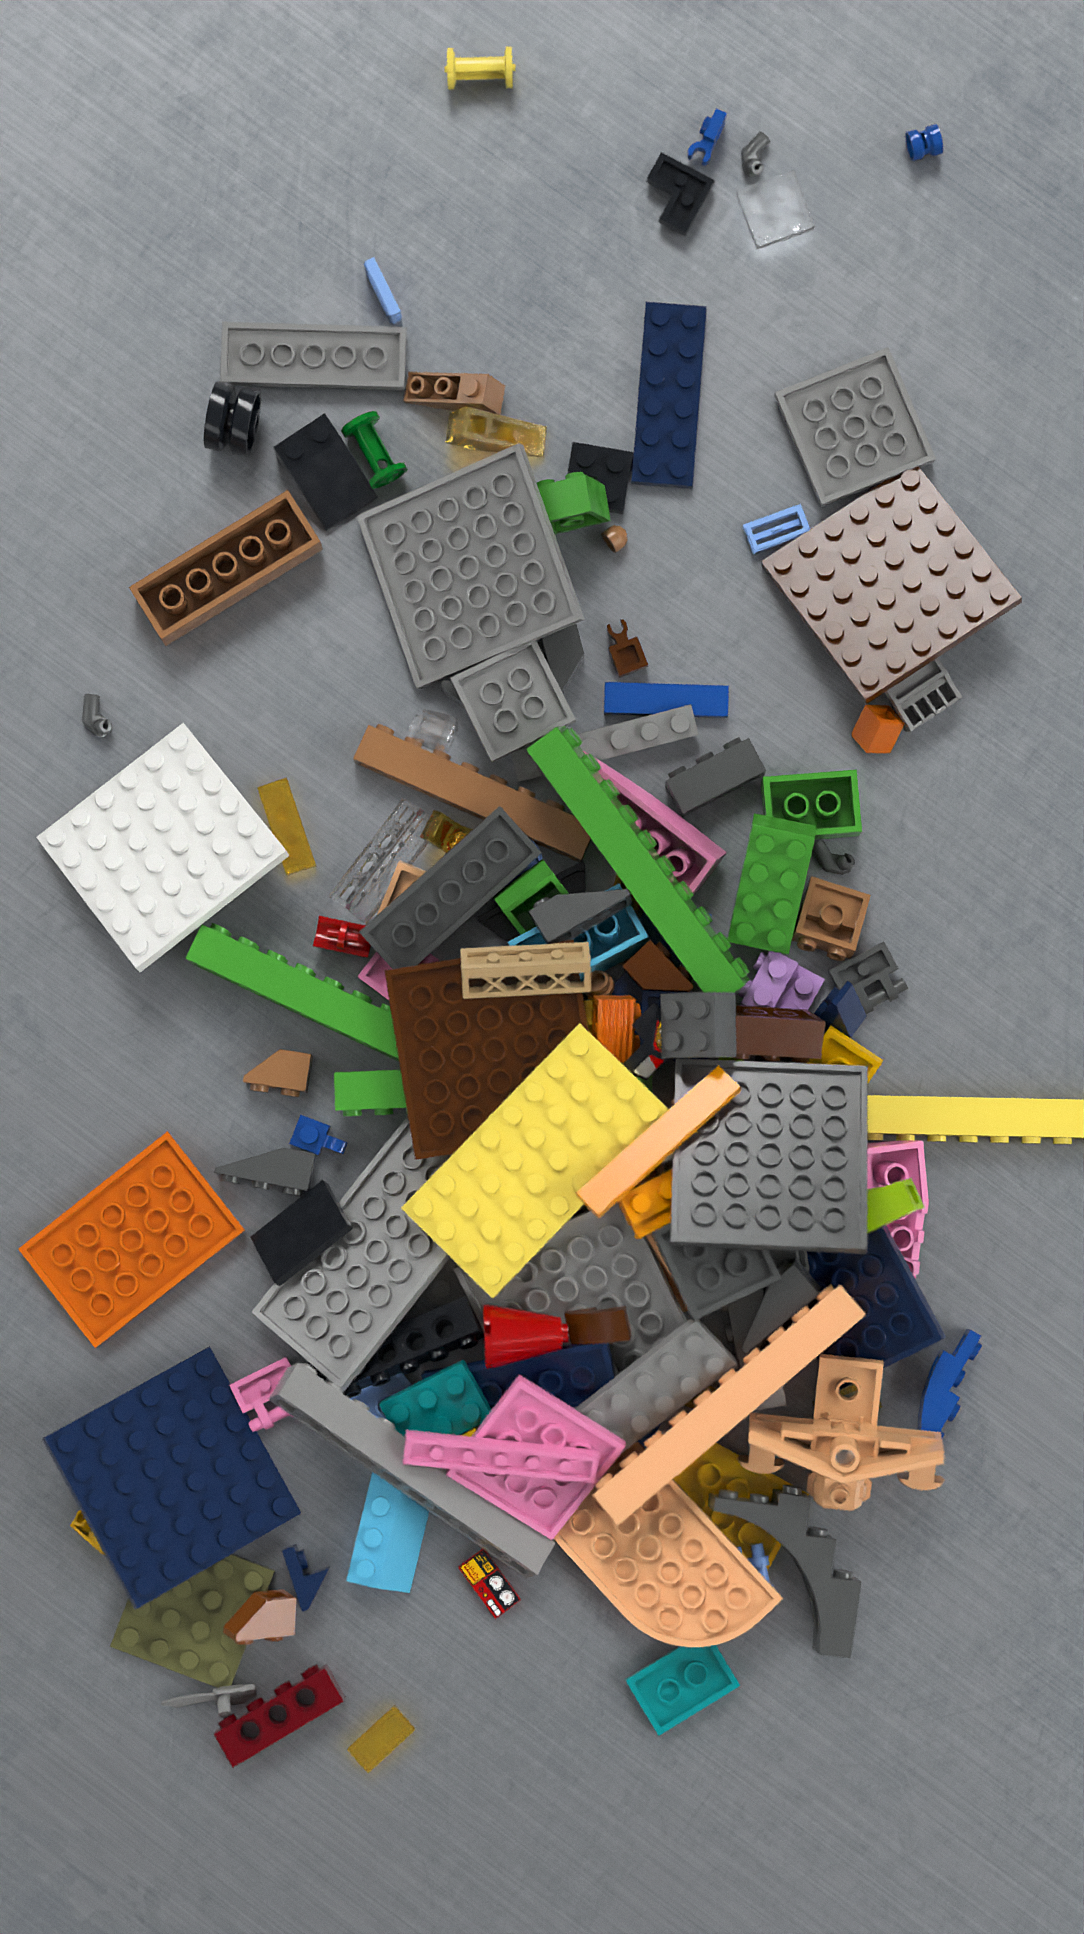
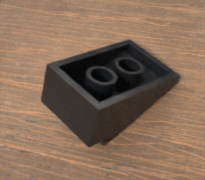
M325 413L273 447L276 457L326 531L378 498L358 463Z

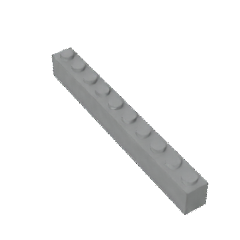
M297 1362L287 1368L269 1397L271 1402L523 1577L528 1578L538 1575L556 1542L446 1475L447 1469L403 1464L406 1435L403 1436L395 1431V1426L390 1421L381 1417H375L368 1412L369 1407L363 1402L356 1399L351 1400L343 1394V1389L333 1382L322 1380L317 1376V1371L310 1365Z

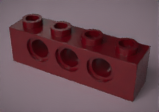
M317 1664L309 1667L300 1673L303 1679L294 1684H291L290 1680L273 1689L275 1695L264 1701L262 1697H259L245 1706L247 1709L246 1713L239 1717H236L233 1713L218 1722L220 1728L215 1731L214 1736L232 1768L344 1702L346 1697L327 1664L321 1668ZM304 1688L310 1689L315 1696L314 1702L311 1704L301 1703L298 1699V1691ZM274 1705L283 1706L286 1709L287 1718L282 1721L273 1719L270 1714V1708ZM249 1721L256 1723L259 1727V1735L256 1737L246 1736L242 1729L243 1724Z

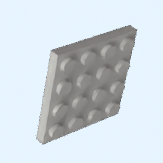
M889 347L779 390L774 394L821 507L878 485L887 479L902 474L906 470L923 467L936 460Z

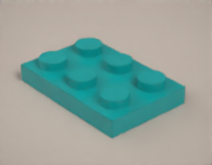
M464 1359L381 1400L379 1404L387 1420L395 1426L394 1430L403 1436L406 1435V1430L460 1435L480 1425L492 1411Z
M717 1645L706 1647L678 1646L625 1679L658 1736L740 1686Z

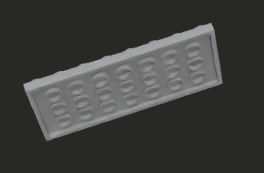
M408 1116L339 1201L353 1229L284 1284L278 1286L274 1283L251 1312L331 1382L340 1386L343 1391L348 1388L451 1258L401 1209L453 1155L449 1154L415 1160Z

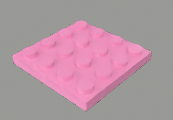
M521 1375L515 1379L471 1436L599 1450L596 1483H598L626 1447L625 1440ZM447 1469L446 1471L448 1477L551 1540L595 1485Z

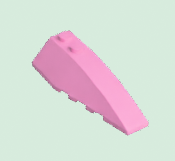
M596 759L601 766V769L598 771L604 780L610 779L619 790L620 794L616 796L622 805L628 804L636 813L638 820L635 823L641 831L647 830L656 841L657 845L653 848L660 857L666 855L676 870L672 874L678 882L684 880L693 894H695L710 877L727 852L653 795Z
M923 1141L867 1143V1189L884 1187L912 1178L925 1208L886 1225L916 1280V1274L919 1275L920 1262L918 1261L920 1245L924 1241L925 1231H923L925 1213H928L929 1206Z

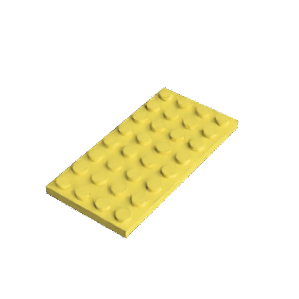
M579 1023L401 1209L487 1294L494 1298L584 1205L577 1197L576 1192L669 1109Z

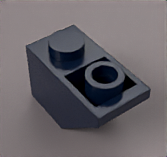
M849 981L840 990L834 987L813 1013L825 1021L824 1034L831 1025L849 1038L853 1036L867 1017L854 986Z

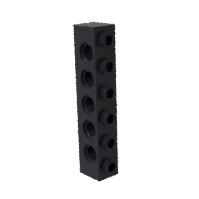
M467 1296L397 1324L367 1362L364 1372L355 1377L348 1388L343 1391V1394L348 1398H353L361 1394V1389L371 1385L374 1387L384 1385L391 1380L390 1377L401 1372L402 1374H410L417 1371L420 1365L430 1360L431 1362H438L447 1358L451 1351L459 1348L466 1350L476 1346L479 1343L478 1340L484 1338V1332ZM453 1325L454 1331L452 1335L447 1338H441L443 1328ZM423 1337L425 1339L423 1347L419 1350H412L413 1342L417 1338ZM389 1350H395L394 1359L384 1363V1354ZM309 1362L305 1363L313 1367L317 1371V1376L326 1381L327 1377Z

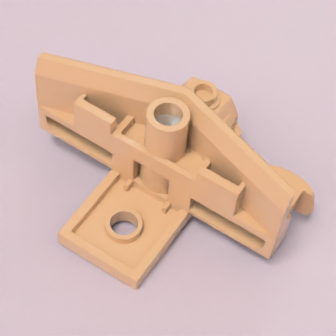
M819 1354L813 1419L751 1412L749 1414L747 1441L750 1444L749 1455H739L737 1458L742 1467L757 1473H773L781 1470L785 1462L782 1459L775 1458V1455L811 1470L807 1477L806 1491L814 1498L816 1504L827 1509L853 1511L862 1506V1502L870 1498L872 1485L870 1478L897 1473V1478L903 1485L917 1490L937 1489L944 1482L943 1477L935 1475L936 1465L944 1464V1447L941 1432L877 1426L883 1360ZM851 1382L856 1385L857 1392L851 1397H845L839 1392L840 1386L843 1383Z

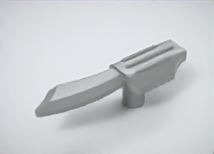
M255 1684L224 1686L213 1689V1693L186 1695L161 1701V1705L180 1708L215 1700V1704L218 1706V1715L220 1717H228L231 1715V1705L243 1704L250 1698L255 1697L256 1688Z

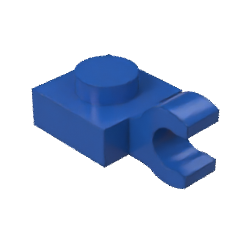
M716 108L712 118L706 116L700 129L703 139L689 147L687 159L691 160L693 154L700 151L705 155L702 165H708L711 152L725 126L726 112Z
M300 1115L289 1144L320 1156L323 1147L344 1155L348 1143L329 1136L328 1133L331 1126Z

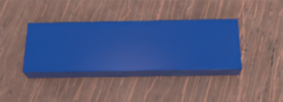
M605 682L604 714L648 716L691 704L694 717L728 718L729 686Z

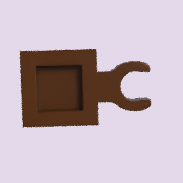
M623 619L620 620L623 627L621 633H614L610 624L607 625V633L616 643L608 647L619 678L648 667V662L638 637L628 639V626Z

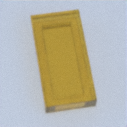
M393 1705L358 1737L347 1750L365 1771L369 1773L412 1734L416 1728L400 1709Z

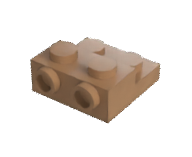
M811 876L802 907L797 917L792 941L798 942L797 947L804 951L813 952L815 948L826 951L827 956L836 961H844L845 958L851 959L856 951L871 895Z

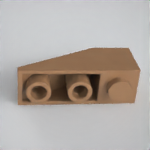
M409 372L404 402L473 415H500L505 385L489 374Z

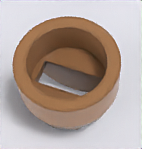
M611 526L601 533L604 542L614 553L621 550L627 543L626 530L621 526Z

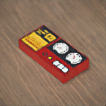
M483 1548L458 1566L495 1619L521 1600L491 1556Z

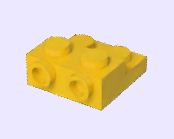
M830 1025L823 1037L821 1059L810 1058V1063L806 1064L868 1066L869 1083L882 1064L883 1059Z

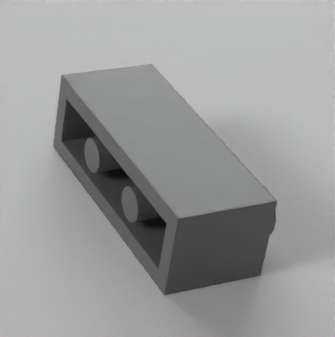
M740 737L733 739L723 745L724 751L716 755L708 752L696 759L697 765L687 770L685 766H681L668 774L670 779L666 780L665 786L682 818L765 775L766 769L749 738L741 741Z

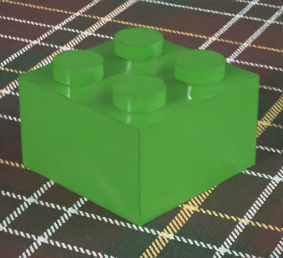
M583 472L567 474L565 476L566 479L556 482L553 479L537 482L555 535L611 521L605 485Z

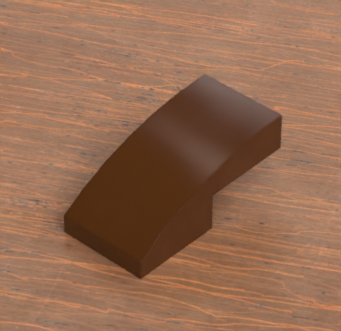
M626 1305L601 1310L591 1307L564 1313L571 1344H601L631 1340L632 1333Z

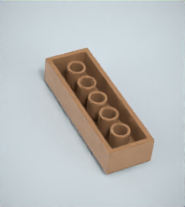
M286 490L131 585L129 589L162 642L167 646L319 553L323 548L321 541L292 495Z

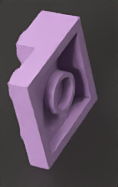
M769 951L767 954L761 952L753 966L754 969L758 970L753 981L749 980L741 988L738 994L743 998L740 1004L808 1010L825 979L803 968L796 961L779 952Z

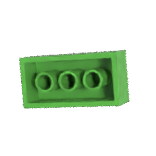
M754 813L728 929L727 940L730 943L789 955L815 841L816 826Z

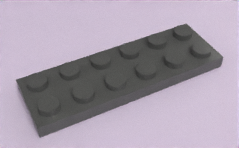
M499 805L363 927L359 933L392 969L418 965L542 852Z

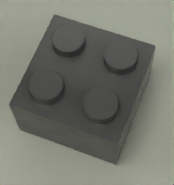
M735 993L660 994L661 1058L736 1057Z

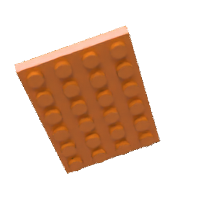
M167 1131L23 1244L18 1250L93 1347L97 1348L246 1230L173 1136Z

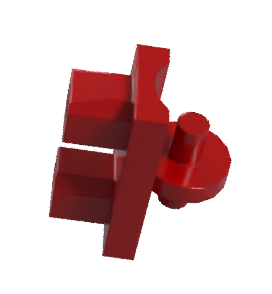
M319 916L313 947L369 958L371 945L359 933L366 925Z

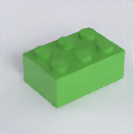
M857 769L766 776L762 778L760 783L763 815L816 826L815 840L859 837L861 834L862 824Z

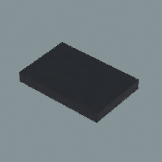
M321 1180L250 1238L273 1282L281 1286L353 1228L329 1184Z

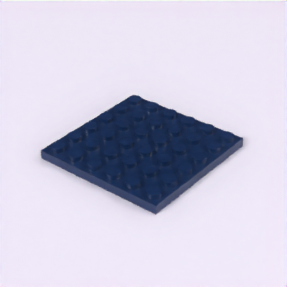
M210 1346L42 1439L134 1609H138L301 1514L299 1507L257 1431H251L248 1424L251 1420L246 1412L242 1413L229 1386L230 1382Z

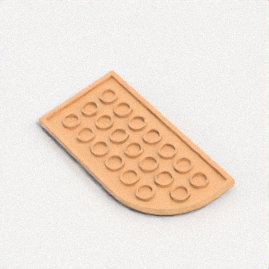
M637 1441L617 1457L602 1478L608 1473H612L615 1477L623 1470L619 1465L633 1452L640 1455L646 1449ZM673 1479L619 1525L614 1522L593 1496L598 1491L594 1486L553 1538L630 1623L643 1633L668 1644L683 1647H706L727 1642L754 1627L784 1599Z

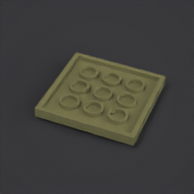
M231 1554L138 1609H134L128 1598L110 1647L217 1688L231 1686L247 1645L236 1644L234 1640L223 1633V1626L254 1592L268 1591L275 1570Z

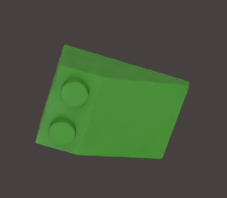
M542 859L495 894L493 898L520 935L536 927L529 913L536 902L545 897L551 899L556 895L569 893Z

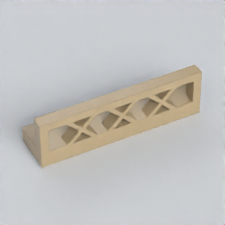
M588 942L461 949L463 999L591 992ZM570 973H584V981L570 982L566 977ZM538 975H548L552 978L547 983L540 984L533 980ZM515 976L520 980L515 985H505L501 982L505 977ZM483 978L487 981L483 987H469V979Z

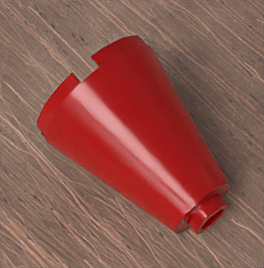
M491 1304L483 1305L486 1368L493 1369L562 1349V1343H568V1324L561 1323V1317Z

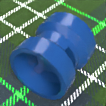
M937 124L926 126L922 131L914 129L905 132L906 147L911 161L921 160L924 155L928 154L932 156L943 154V141Z

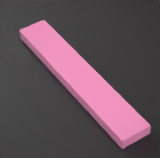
M406 1430L403 1464L596 1484L599 1450Z

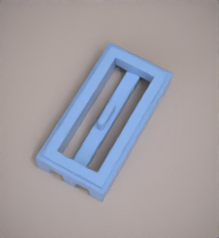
M375 258L364 261L365 273L389 322L393 325L401 321V311Z
M801 504L751 521L742 526L753 555L789 543L810 530ZM795 514L798 515V519L753 535V529ZM802 525L803 529L759 545L756 543V541Z

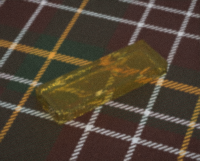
M287 777L257 787L272 833L289 853V856L282 861L286 875L289 876L316 867Z

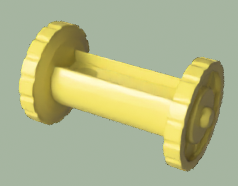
M512 46L506 47L504 56L455 58L453 48H447V65L444 66L448 78V90H454L456 80L505 79L507 88H513L512 71H515V64L512 63Z

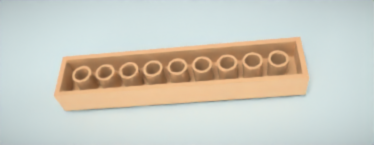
M829 1285L816 1297L819 1303L811 1310L807 1306L802 1308L792 1317L795 1324L786 1331L782 1326L767 1338L771 1344L762 1352L755 1348L743 1359L746 1365L736 1373L732 1368L718 1380L722 1386L715 1392L711 1393L709 1389L703 1392L693 1401L697 1406L689 1414L682 1410L668 1422L672 1426L669 1431L664 1435L660 1431L655 1433L644 1443L647 1449L642 1454L638 1455L636 1452H633L619 1464L623 1470L615 1477L612 1473H608L594 1485L598 1491L593 1496L617 1525L633 1514L866 1315L841 1285L836 1289Z

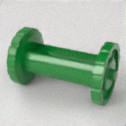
M376 411L366 412L345 424L341 430L345 438L355 437L375 474L369 480L372 489H378L394 482L408 470L404 462L394 464L374 427L380 419ZM384 461L387 467L382 469L377 463Z

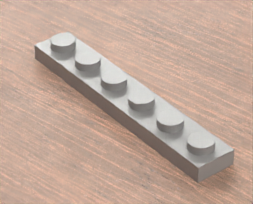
M690 704L583 732L578 735L583 742L579 745L583 751L588 754L591 753L598 760H604L699 735ZM529 747L511 754L518 782L544 775L526 750Z

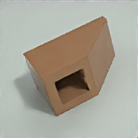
M279 1049L245 1074L243 1082L250 1084L249 1090L268 1093L269 1087L281 1089L280 1095L299 1097L300 1092H308L313 1055Z

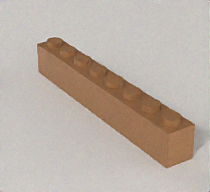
M377 724L376 728L368 725L353 757L355 764L481 820H484L500 805L527 837L536 844L578 863L583 860L592 839L575 816L563 811V805L549 799L546 803L535 799L536 794L523 787H519L518 791L506 786L508 781L499 776L491 774L489 778L478 773L479 768L467 762H462L461 765L449 761L451 756L440 750L434 749L433 753L422 749L423 744L407 736L405 740L393 736L394 731L384 725Z

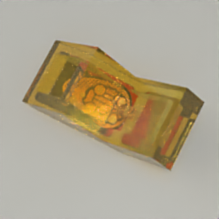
M433 810L420 838L447 853L473 829L460 825L442 812Z

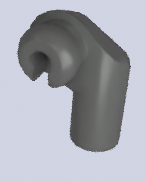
M759 132L741 151L742 169L751 177L757 176L763 171L760 153L770 144V139L763 132Z
M84 694L83 724L98 737L108 735L112 730V724L109 719H106L98 712L100 696Z
M820 840L813 845L812 852L824 871L843 875L849 873L854 867L855 860L852 855L847 853L844 855L832 854L824 840Z

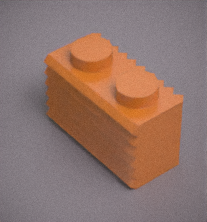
M593 995L591 1035L620 1063H624L640 1047L639 1036L635 1035V1029L632 1026L641 1016L640 1004H636V999L631 995Z

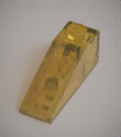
M465 406L449 413L446 443L472 450L497 453L519 443L524 446L527 456L541 458L544 457L547 426Z

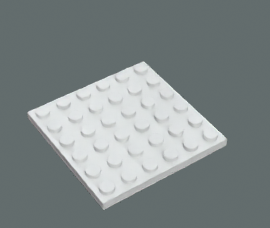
M184 723L36 837L139 972H142L289 856L286 849Z

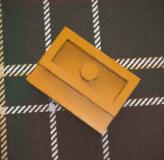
M672 1169L632 1188L618 1201V1205L629 1227L631 1226L635 1234V1239H640L671 1223Z

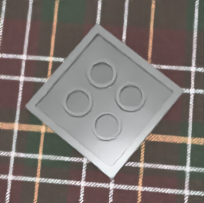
M537 641L502 652L450 678L492 763L538 741L555 727H567L576 722Z

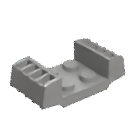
M936 658L885 692L896 709L895 713L905 723L903 728L906 732L913 731L963 698L939 658Z

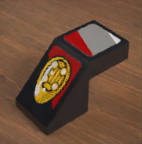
M655 1003L632 1024L644 1043L623 1063V1066L634 1076L645 1081L668 1060V1058H661V1006Z

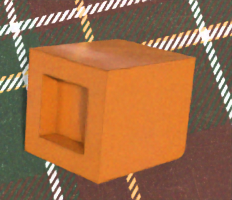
M865 705L851 736L866 753L888 754L892 751L905 723L889 705Z

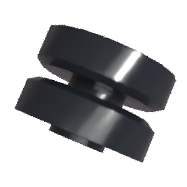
M215 382L205 418L203 436L205 448L221 451L229 440L232 454L250 455L260 419V389L244 386L236 398V390L233 383Z

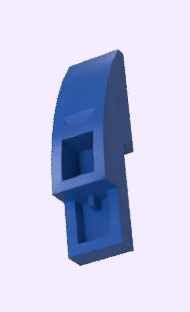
M966 1329L952 1354L940 1349L925 1380L920 1399L918 1430L941 1432L943 1438L944 1432L941 1429L947 1420L952 1422L961 1407L957 1404L960 1397L949 1390L952 1386L955 1388L959 1386L966 1373L962 1368L968 1359L973 1361L981 1349L982 1344L978 1342L981 1335L973 1330Z

